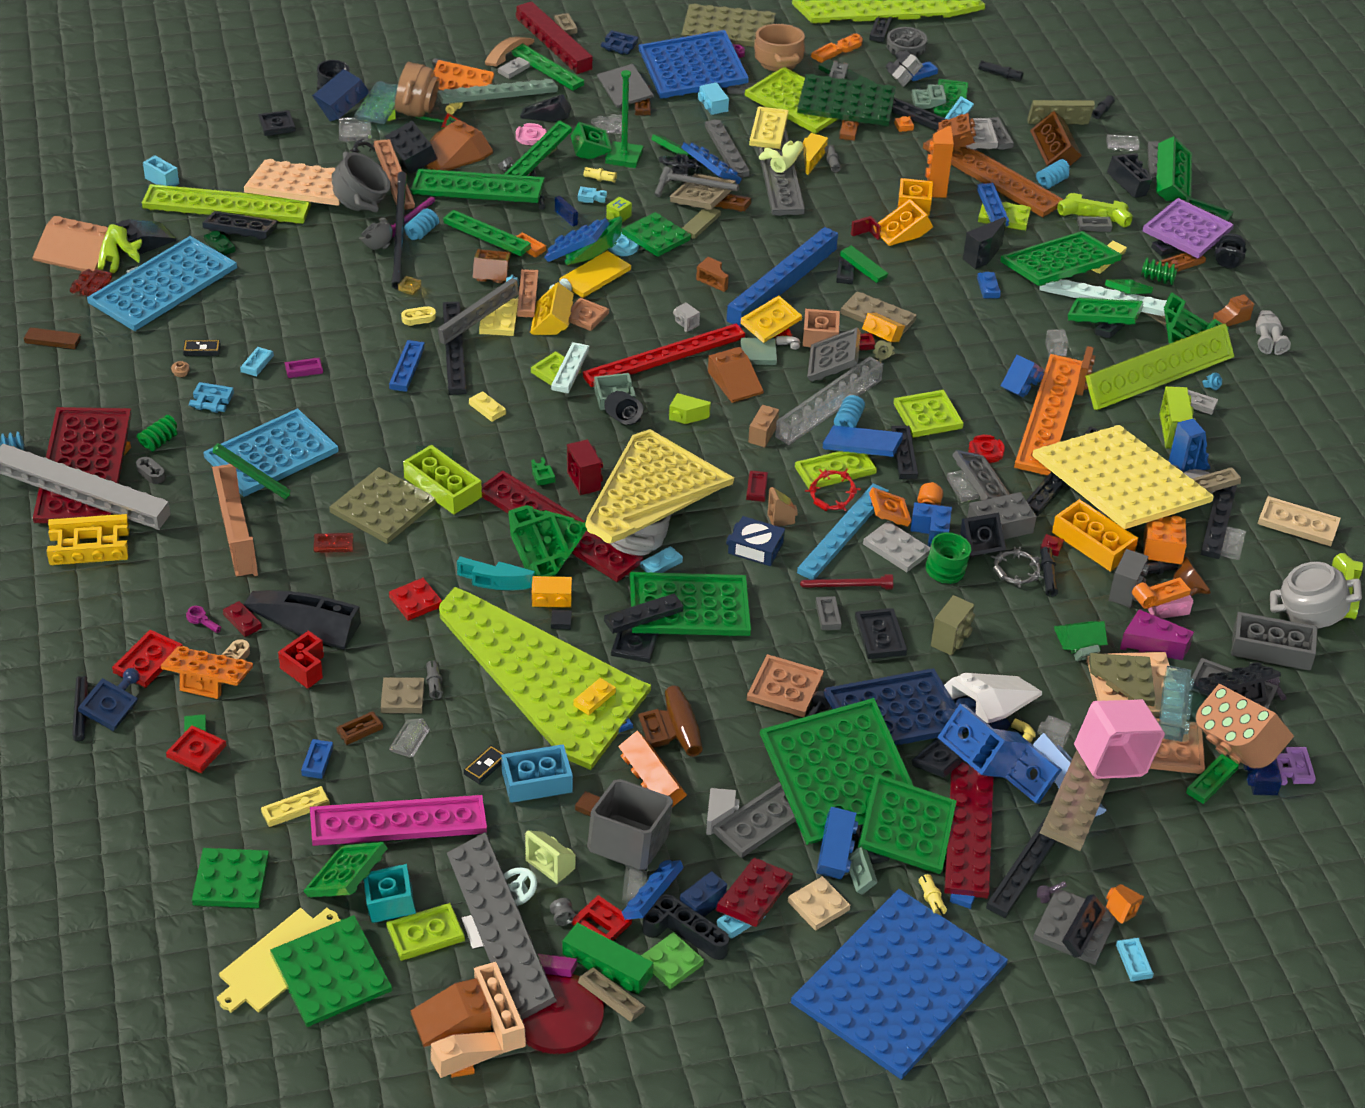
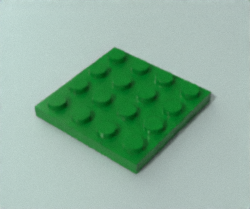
M876 774L873 779L858 847L940 874L943 870L956 800Z
M354 915L270 949V954L306 1027L392 991V986Z

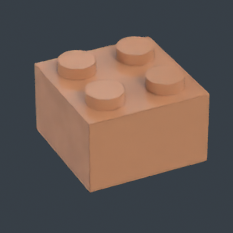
M805 309L803 346L811 347V344L838 335L840 311Z

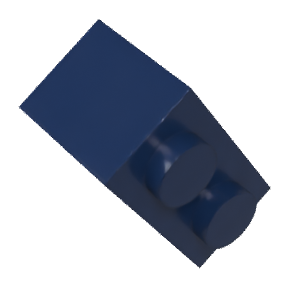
M711 871L680 895V901L705 917L717 908L718 902L727 892V883Z

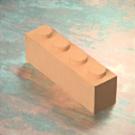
M493 962L474 968L475 978L478 979L490 1007L491 1025L503 1053L525 1047V1028L497 963Z

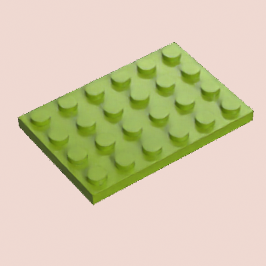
M785 67L745 90L746 97L764 107L789 110L788 120L815 134L838 120L797 113L805 78Z

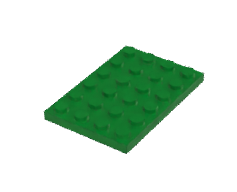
M1081 231L1002 255L1001 262L1036 285L1044 286L1046 283L1056 282L1078 273H1085L1091 269H1098L1107 264H1114V262L1121 260L1122 254Z
M630 572L631 607L674 593L684 606L683 612L633 627L632 633L750 636L751 625L746 575Z

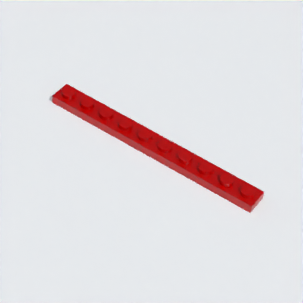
M736 323L583 371V378L590 387H593L595 376L624 373L631 375L741 340V338H745V332Z

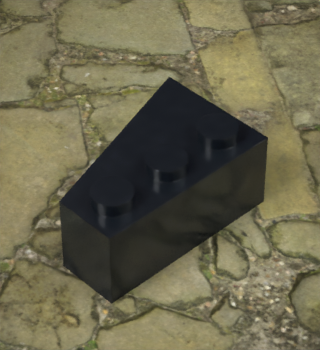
M1138 154L1112 156L1107 170L1112 179L1116 180L1132 197L1147 196L1152 178L1147 169H1143V163L1138 160Z

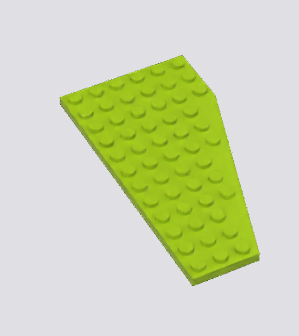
M792 0V4L811 23H829L830 20L842 19L875 21L877 17H898V20L920 19L921 16L943 15V18L985 9V3L981 0Z

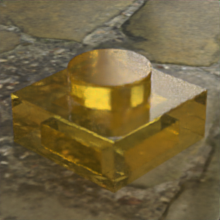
M406 276L398 284V291L414 295L421 287V280Z

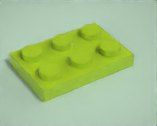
M1002 202L1009 219V226L1005 227L1026 231L1031 207ZM982 203L978 222L988 224L990 219Z

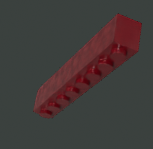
M532 1L517 6V20L569 66L570 69L576 74L592 70L593 56Z

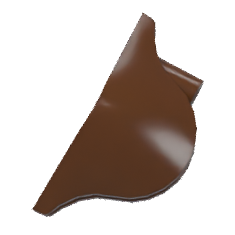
M1185 557L1182 566L1176 571L1174 579L1180 577L1191 589L1190 596L1197 593L1211 594L1210 589L1193 568L1189 559Z

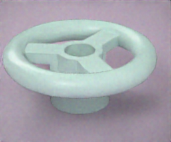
M522 867L514 868L504 873L506 880L513 875L520 874L517 880L508 884L517 906L527 902L534 895L537 888L535 874L531 870ZM527 877H529L531 881L529 889L524 883Z

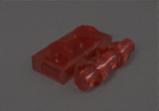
M86 269L81 272L78 280H74L69 290L73 294L76 291H80V294L90 296L104 288L111 281L112 273L98 269L92 273L90 269Z

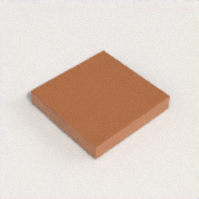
M579 298L571 306V315L568 322L591 331L609 314V309Z

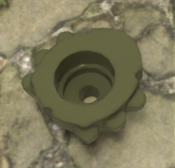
M884 340L878 341L873 351L876 354L875 358L883 361L894 355L892 343H886Z

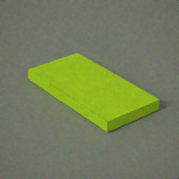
M844 451L795 462V468L808 489L811 483L821 474L819 469L823 472L825 469L827 471H845L848 468L847 473H849L852 479L873 475L877 471V468L867 454ZM839 474L828 475L830 480L827 477L825 479L821 478L817 482L816 487L840 483L843 478Z

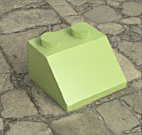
M528 830L525 833L526 861L558 884L575 869V854L571 849L565 848L554 837H550L545 832Z

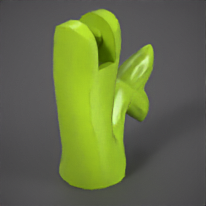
M113 224L109 225L101 245L98 269L103 271L106 261L112 262L110 273L117 272L120 263L117 244L139 263L140 255L137 250L142 245V239L129 243L125 228Z

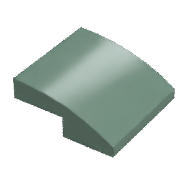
M928 85L927 90L912 89L911 96L916 107L928 109L946 103L943 85Z

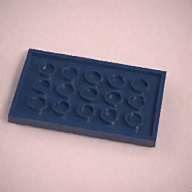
M934 668L827 687L824 690V695L832 709L875 698L895 746L937 738L946 725L942 720L943 712L947 709H957L956 704ZM964 728L962 733L967 732L968 729Z

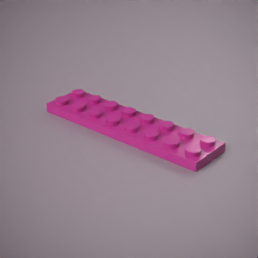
M482 795L310 807L312 846L487 833Z

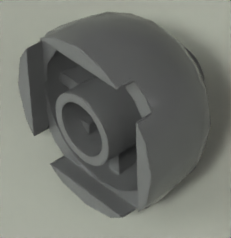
M384 217L378 219L380 221L378 224L373 222L362 232L361 235L363 237H359L363 244L372 250L386 249L391 244L390 240L393 236V229Z

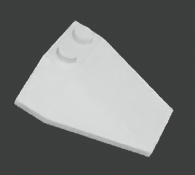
M962 673L960 676L950 679L944 685L952 699L968 695L976 700V715L986 723L1004 719L1042 695L1041 690L1018 676Z

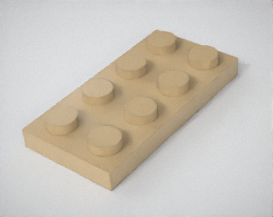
M1268 496L1258 524L1331 546L1341 518Z

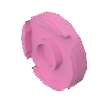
M527 123L524 124V127L519 126L516 129V139L524 145H534L547 132L539 124Z

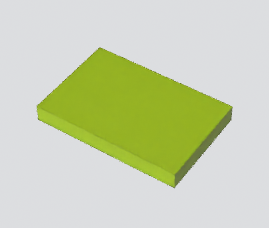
M451 903L386 922L400 961L465 941V935Z

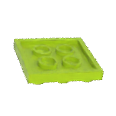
M944 390L894 398L893 404L905 425L910 426L912 437L963 429V421Z

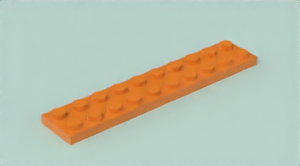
M1050 354L1014 468L1042 475H1049L1051 473L1047 467L1032 456L1033 450L1061 442L1077 390L1083 361Z

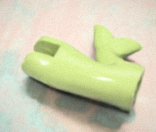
M788 141L783 146V156L776 150L765 148L764 152L760 154L759 160L771 159V168L778 173L784 172L794 164L798 155L802 152L803 143L800 141L795 143Z

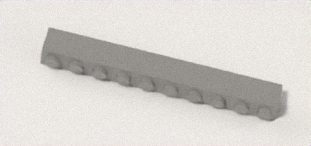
M6 444L0 446V474L116 515L127 514L128 519L158 530L171 514L169 502L163 498L151 496L146 492L134 490L131 487L123 486L114 481L100 478L97 475L83 472L80 469L66 466L63 463H57L48 458L34 455L31 452L17 449L14 446Z

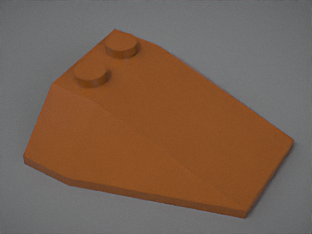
M456 120L437 132L429 141L437 156V160L424 167L430 170L449 171L481 161L493 154V150L480 130L460 120Z

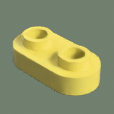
M432 307L407 309L401 314L402 322L408 326L431 323L436 319V311Z

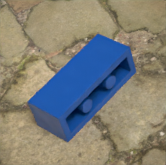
M835 807L830 808L826 818L817 874L842 879L845 872H849L851 860H848L849 853L853 852L855 841L851 840L852 833L856 834L858 821H855V812Z

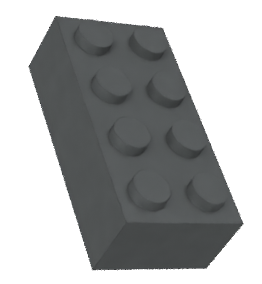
M1238 612L1233 628L1231 656L1311 671L1316 655L1317 626Z

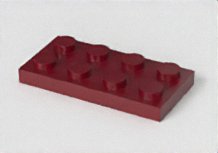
M753 858L718 902L717 911L757 928L790 884L793 874L768 864L763 860Z

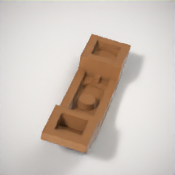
M511 37L502 41L488 55L485 65L497 67L506 61L505 54L521 44L531 45L535 42L534 39Z

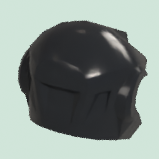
M1231 233L1221 236L1219 243L1216 244L1214 253L1217 263L1225 268H1236L1243 263L1247 250L1245 248V239L1240 235Z

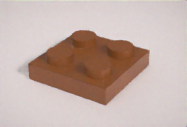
M1087 346L1076 395L1083 396L1084 389L1088 390L1085 376L1093 373L1092 368L1096 355H1093V347Z

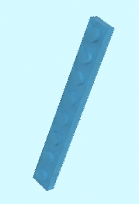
M873 483L797 569V574L810 580H815L875 512L869 494L872 487L888 493L889 490Z

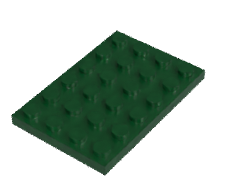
M806 74L797 113L889 126L896 87L861 82L859 80L852 81L844 78L838 79L831 78L830 76Z

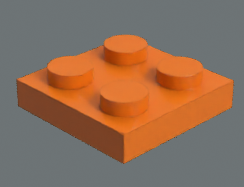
M872 487L869 494L876 516L880 519L893 521L897 525L901 524L908 527L912 521L904 498Z

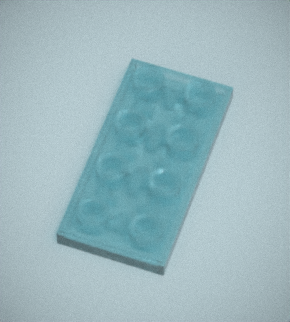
M383 81L376 82L356 111L355 119L385 124L395 109L398 84L392 85Z

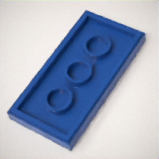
M833 425L823 442V449L893 457L903 439V433Z

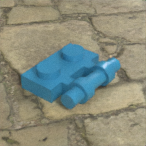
M199 382L193 392V397L197 400H190L189 406L195 407L196 410L207 409L215 413L219 411L225 412L226 405L222 404H229L234 394V388Z

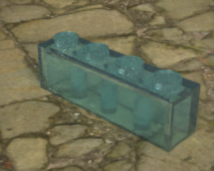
M1167 665L1163 679L1159 725L1165 733L1164 739L1182 742L1184 734L1189 732L1190 722H1186V720L1190 719L1191 707H1188V705H1191L1193 693H1190L1189 690L1192 691L1194 684L1190 669Z

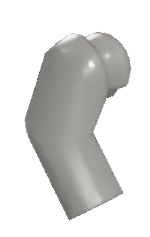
M776 336V345H791L792 349H799V338Z

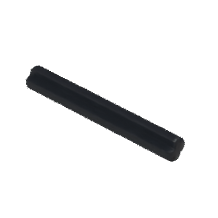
M78 676L76 678L72 732L73 740L76 742L83 741L85 738L86 715L80 713L78 708L87 697L88 681L86 676Z

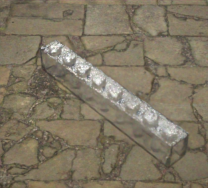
M871 356L863 360L779 418L776 423L775 437L787 445L792 444L839 411L843 400L847 396H860L882 380L883 364Z

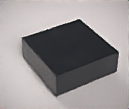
M552 610L551 629L571 630L572 611Z

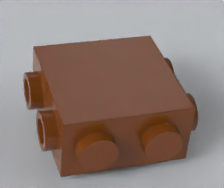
M968 113L951 119H945L938 123L939 129L937 132L947 126H951L954 143L953 150L975 143L974 137L977 135L974 127L976 126L974 119H970Z

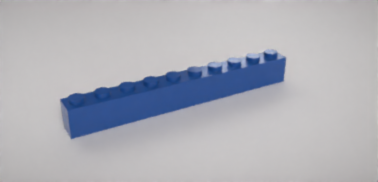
M824 227L728 304L727 322L731 324L737 323L741 328L743 326L740 323L742 317L778 295L783 294L837 249L838 233Z

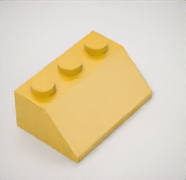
M559 282L548 290L536 302L535 316L533 317L530 333L532 335H557L562 330H566L569 326L568 321L571 315L574 293Z

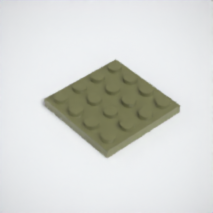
M378 467L329 508L330 513L388 544L437 502L427 492Z

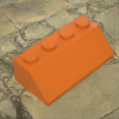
M947 126L933 134L932 141H929V151H931V154L927 156L929 168H926L925 175L928 177L927 181H933L932 197H947L954 145L951 126Z

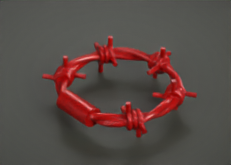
M848 468L845 471H827L825 469L823 472L819 469L821 474L811 483L809 490H805V492H810L814 500L813 504L824 511L828 509H843L846 512L845 506L854 498L857 490H861V488H856L852 478L847 473ZM839 474L843 478L842 482L845 479L850 481V491H846L850 495L847 501L839 503L836 500L837 505L830 506L815 497L816 489H820L816 485L821 478L825 479L827 477L830 480L828 475Z

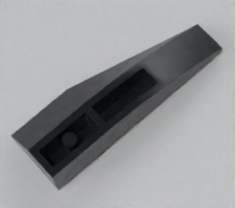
M275 590L252 591L244 603L247 609L299 636L309 630L320 638L323 644L345 650L361 624L360 606L308 593Z

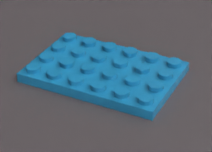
M298 408L221 443V445L276 481L339 452L338 446ZM213 448L203 452L204 458L213 467L229 464L212 452ZM236 468L239 493L243 497L265 487Z

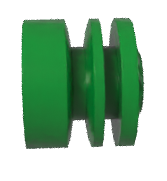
M945 532L935 536L932 540L925 565L929 576L936 581L948 584L962 580L971 554L970 543L967 539L955 533Z

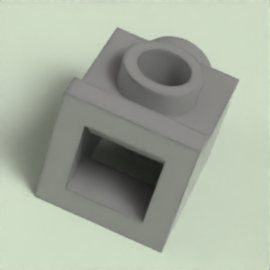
M684 303L674 309L675 321L684 327L686 333L699 326L700 312L688 303Z

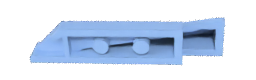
M1043 733L1034 742L1033 746L1062 769L1055 780L1056 785L1060 788L1072 758L1061 746H1056ZM1101 803L1095 817L1106 811Z

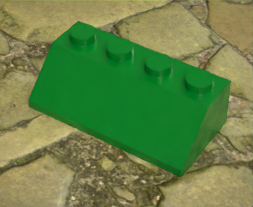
M1173 136L1158 143L1156 192L1166 201H1175L1177 198L1186 201L1188 197H1191L1192 152Z

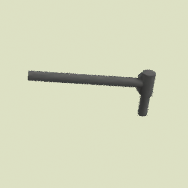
M665 166L654 195L660 197L664 186L671 180L734 191L739 190V185L674 174L672 168Z

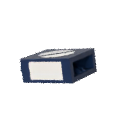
M742 516L739 523H735L733 533L729 534L727 538L728 554L771 566L784 543L785 528Z

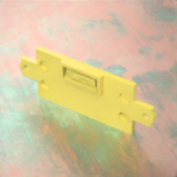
M302 908L298 909L219 973V976L230 986L217 996L220 1006L232 1013L246 1001L259 1013L287 990L270 954V949L341 921L337 913L326 908L315 918H312Z

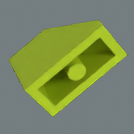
M677 393L670 404L669 420L688 424L710 417L711 402Z

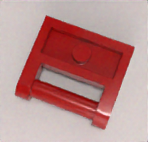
M598 895L574 917L572 925L575 926L576 923H579L614 941L632 924V919L625 920L621 910ZM589 917L609 932L607 934L603 933L587 922L586 919Z

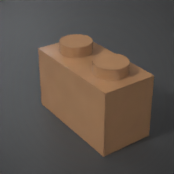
M766 405L761 406L749 426L748 443L766 447L778 427L779 409Z

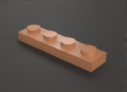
M521 270L517 317L535 316L538 270Z

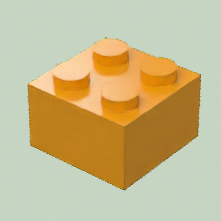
M901 178L898 207L911 199L930 216L933 181Z

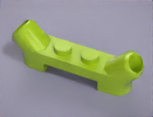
M1076 193L1068 194L1064 200L1059 201L1057 206L1058 213L1063 217L1070 214L1086 217H1110L1112 222L1118 223L1122 228L1128 227L1133 219V215L1129 212V207L1126 203L1114 201V204L1093 201L1083 199L1081 194Z
M1340 553L1334 557L1332 566L1341 571L1346 580L1360 579L1363 562L1354 561L1346 553ZM1353 587L1349 588L1350 595L1353 592ZM1360 601L1351 602L1349 612L1344 618L1356 619Z

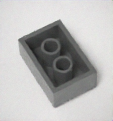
M1021 492L969 503L967 518L999 512L1004 539L1034 532L1036 515Z

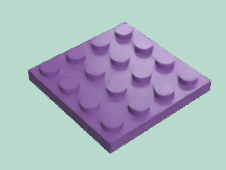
M1177 198L1145 224L1143 232L1193 257L1200 258L1220 240L1221 236L1228 234L1233 229L1234 224Z

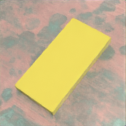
M758 107L749 146L781 149L789 110Z

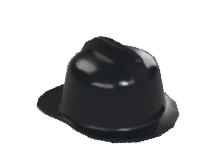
M615 391L607 396L604 407L611 417L625 425L641 422L643 405L639 400L623 391Z

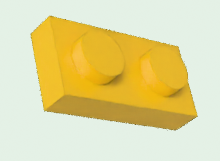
M599 678L573 700V706L590 715L616 693V687Z

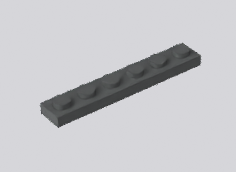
M720 119L706 121L705 128L723 160L728 164V168L736 170L738 172L737 175L741 178L748 177L750 171Z
M511 278L438 328L440 342L444 345L517 296L519 294L517 280Z

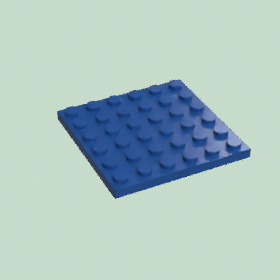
M725 30L639 45V51L660 98L698 93L700 86L717 83L720 88L749 83L748 76Z

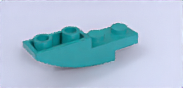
M461 556L457 560V575L472 579L473 586L494 590H523L532 588V579L535 576V571L500 561L496 566Z

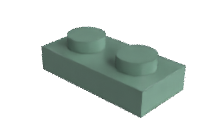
M862 847L856 849L848 856V860H851L849 871L856 892L862 895L878 882L867 850Z

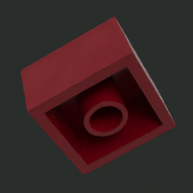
M588 439L567 444V473L579 495L601 490V482H603L601 468H603V461L601 457L598 458L595 447L591 446Z

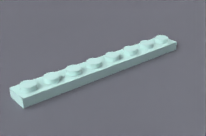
M1063 279L1046 283L1039 288L1040 291L1074 298L1143 301L1141 312L1165 316L1164 305L1167 300L1128 294L1118 290Z

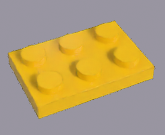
M778 295L742 317L740 323L760 341L765 343L801 321L802 315Z

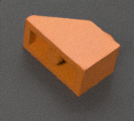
M1120 884L1115 888H1111L1108 892L1106 908L1118 922L1123 924L1136 916L1144 896Z

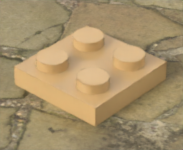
M823 876L788 896V903L815 931L850 910V904Z

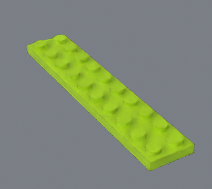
M150 184L142 201L143 209L208 215L214 211L294 223H304L311 206L309 201L154 184Z
M1218 325L1086 375L1094 410L1104 408L1233 358L1234 353L1227 325Z

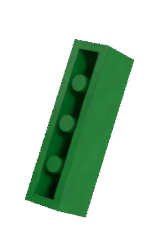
M579 923L575 924L562 941V955L568 958H576L577 962L588 970L595 968L609 980L621 985L627 991H632L639 995L653 976L654 962Z

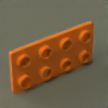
M442 60L437 61L434 69L435 77L440 79L439 90L487 86L492 83L495 75L491 71Z
M178 646L161 664V669L180 673V691L215 699L221 696V682L237 686L253 668L252 662H247L243 659H234L225 655L211 654L207 651L193 650L185 646Z

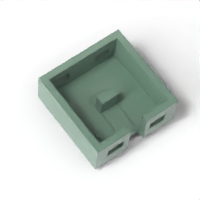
M629 373L594 377V390L600 410H605V400L612 392L623 391L630 393L629 395L636 398Z

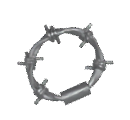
M1014 547L1013 551L1003 553L1000 551V554H997L996 557L991 556L995 559L993 570L1001 580L1017 585L1018 588H1021L1023 583L1037 581L1039 578L1044 579L1043 576H1040L1039 559L1041 557H1032L1027 552L1020 551L1021 547L1019 549ZM1014 554V559L1015 556H1018V559H1020L1021 555L1030 558L1031 563L1029 565L1036 566L1037 570L1033 574L1028 573L1031 577L1026 580H1021L1017 575L1013 579L1007 577L998 563L1002 560L1007 561L1004 558L1007 555Z

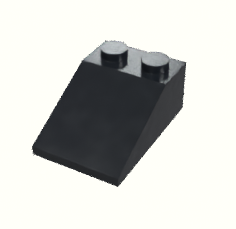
M1003 217L966 233L963 260L974 269L987 265L1003 244L1007 218Z
M127 219L114 224L127 230V240L129 243L142 239V245L137 250L139 255L176 241V238L161 222Z

